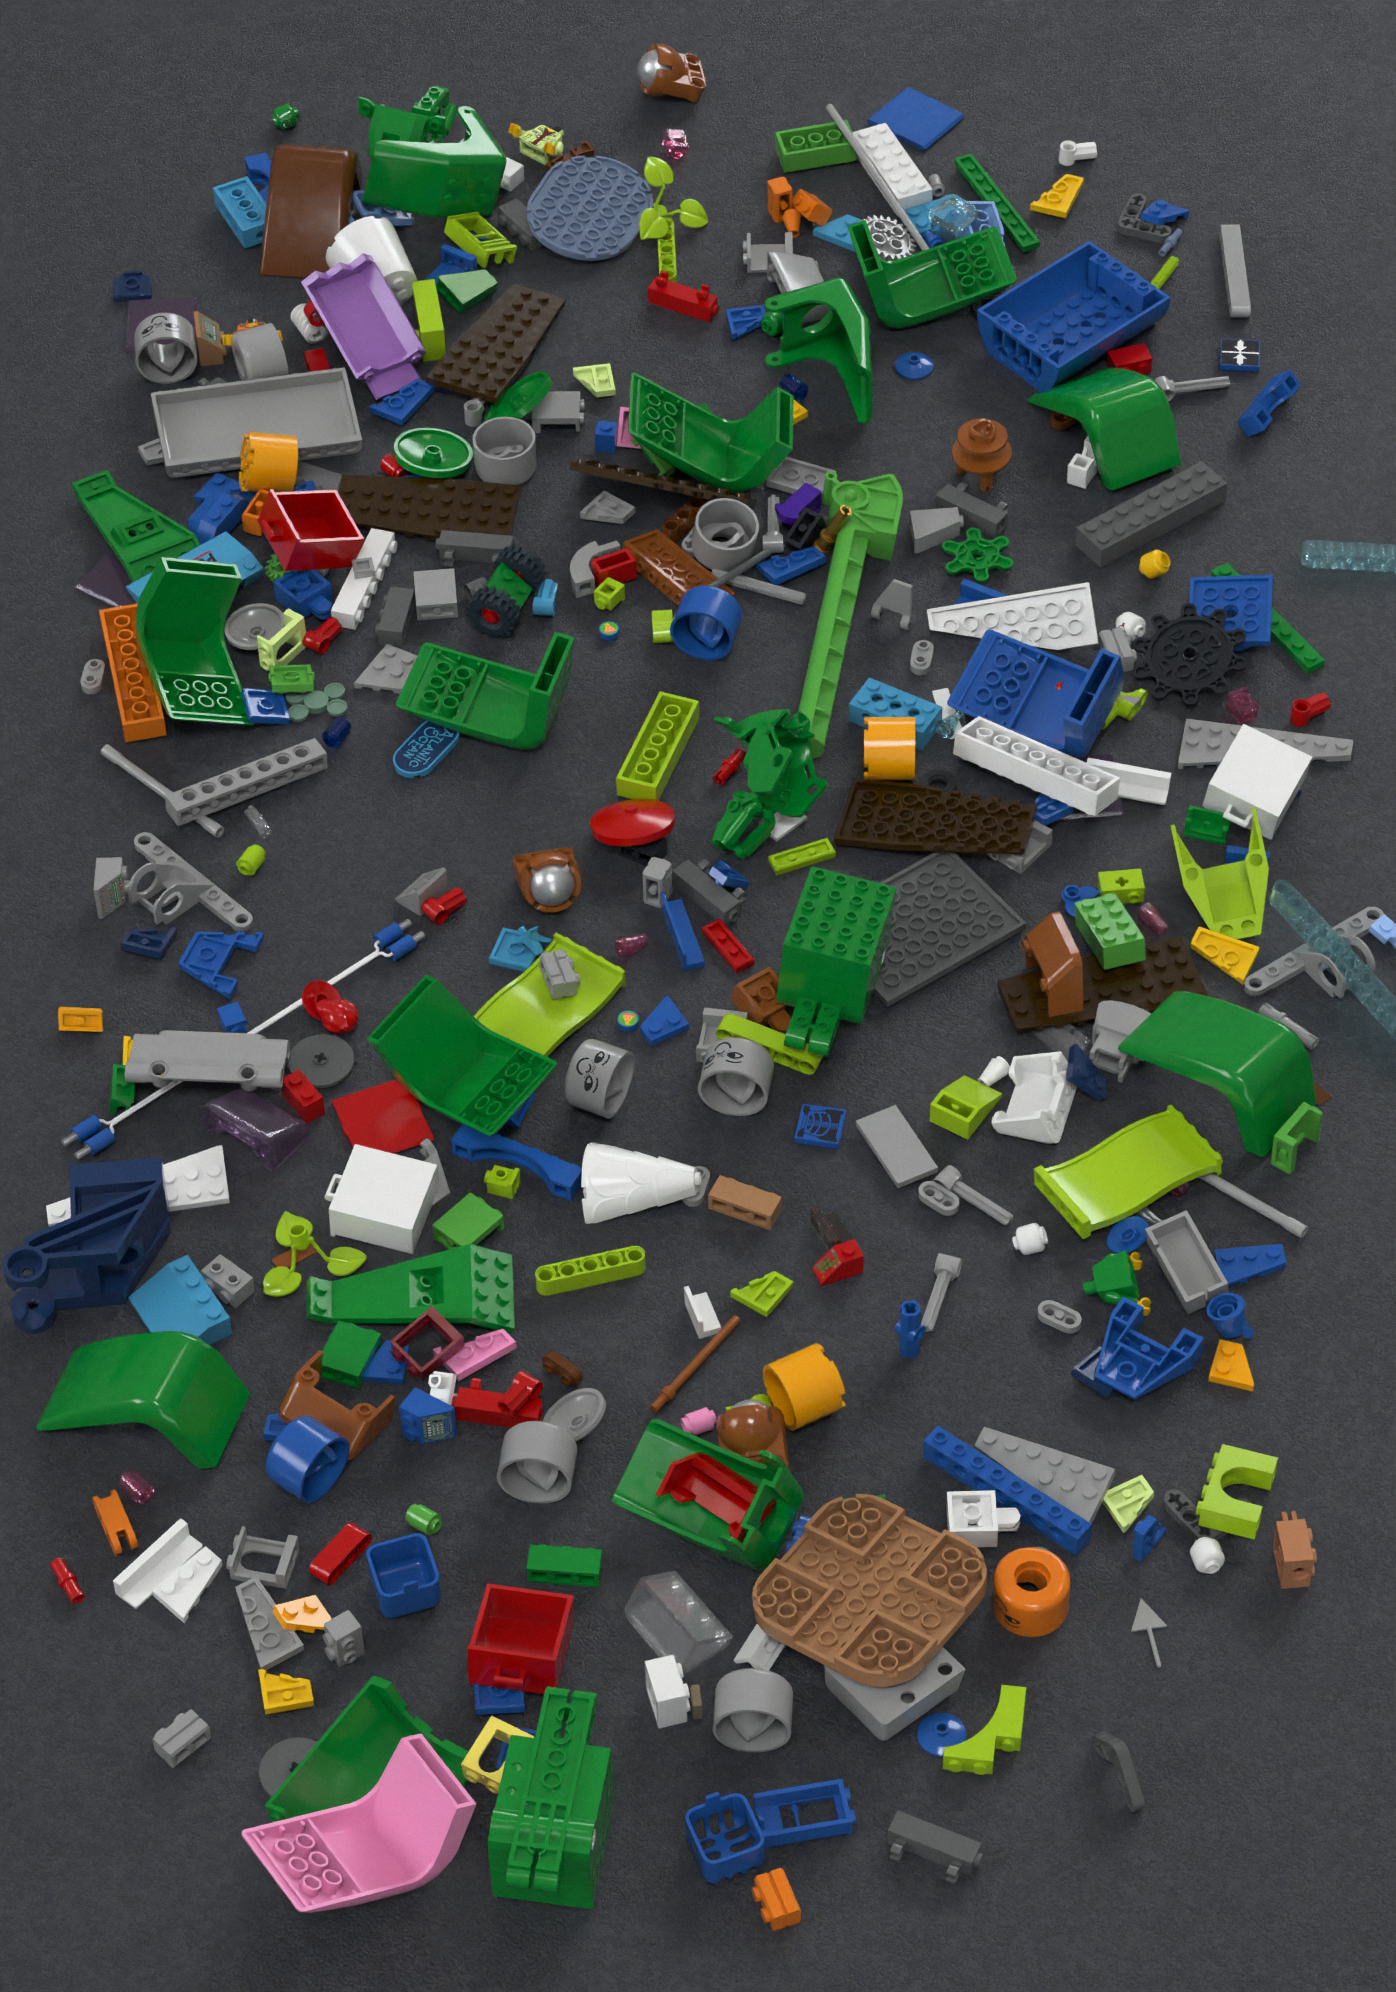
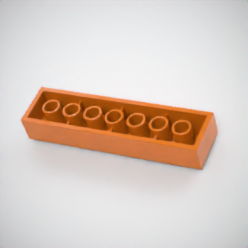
M137 604L99 610L125 743L167 735L161 701L152 684L136 639L135 614Z

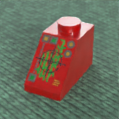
M852 1239L833 1246L812 1267V1270L822 1287L863 1273L864 1255L856 1240Z

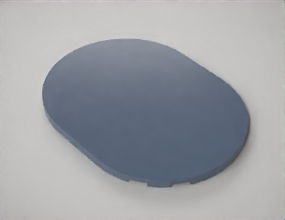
M584 155L571 157L568 161L558 162L545 174L528 201L526 220L532 234L550 250L578 260H604L623 253L634 243L640 233L639 223L641 214L645 209L653 208L654 200L651 194L652 190L647 181L643 180L639 173L628 165L602 156H595V158H585Z

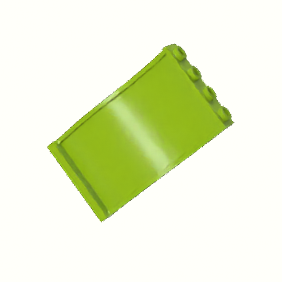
M555 933L553 941L543 953H553L554 951L564 949L567 956L572 957L574 963L573 971L578 973L580 977V986H577V994L575 996H563L562 998L552 999L539 968V957L525 972L487 1001L474 1017L493 1032L548 1057L567 1037L592 1019L608 1003L620 987L624 988L626 986L625 971L620 966H615L606 961L602 956H597L590 952L586 947L574 943L568 937Z
M1172 1105L1167 1106V1111L1134 1122L1089 1151L1069 1161L1046 1169L1042 1165L1034 1168V1184L1079 1236L1085 1239L1091 1236L1092 1231L1109 1226L1137 1213L1167 1192L1190 1180L1213 1172L1217 1176L1220 1175L1223 1160L1219 1152H1215L1210 1147L1208 1141L1197 1133L1196 1128L1185 1120L1183 1114Z

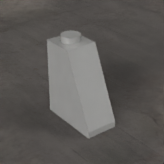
M958 507L910 511V531L914 553H920L946 540L960 536V527L964 526L963 515H959Z

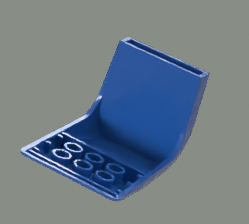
M989 629L984 633L947 704L951 708L970 717L977 718L980 716L1062 753L1080 759L1086 757L1120 695L1124 684L1121 657L1101 648L1089 670ZM1062 682V688L1057 690L1055 685Z

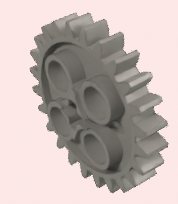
M873 215L872 218L867 216L866 219H862V221L866 220L876 251L881 259L894 261L913 255L916 247L914 244L915 239H912V235L908 233L907 228H902L903 224H897L896 219L890 221V217L884 219L882 215L879 218Z

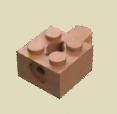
M1290 1511L1289 1520L1286 1512H1280V1521H1276L1273 1552L1281 1589L1310 1586L1311 1577L1315 1576L1314 1563H1317L1316 1549L1311 1548L1310 1544L1313 1541L1312 1530L1307 1528L1305 1519H1297L1296 1511Z

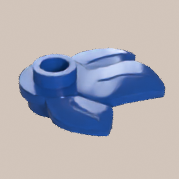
M1069 885L1065 887L1062 891L1061 899L1065 903L1066 912L1075 918L1074 903L1084 899L1096 898L1099 890L1090 886L1079 888L1076 885Z

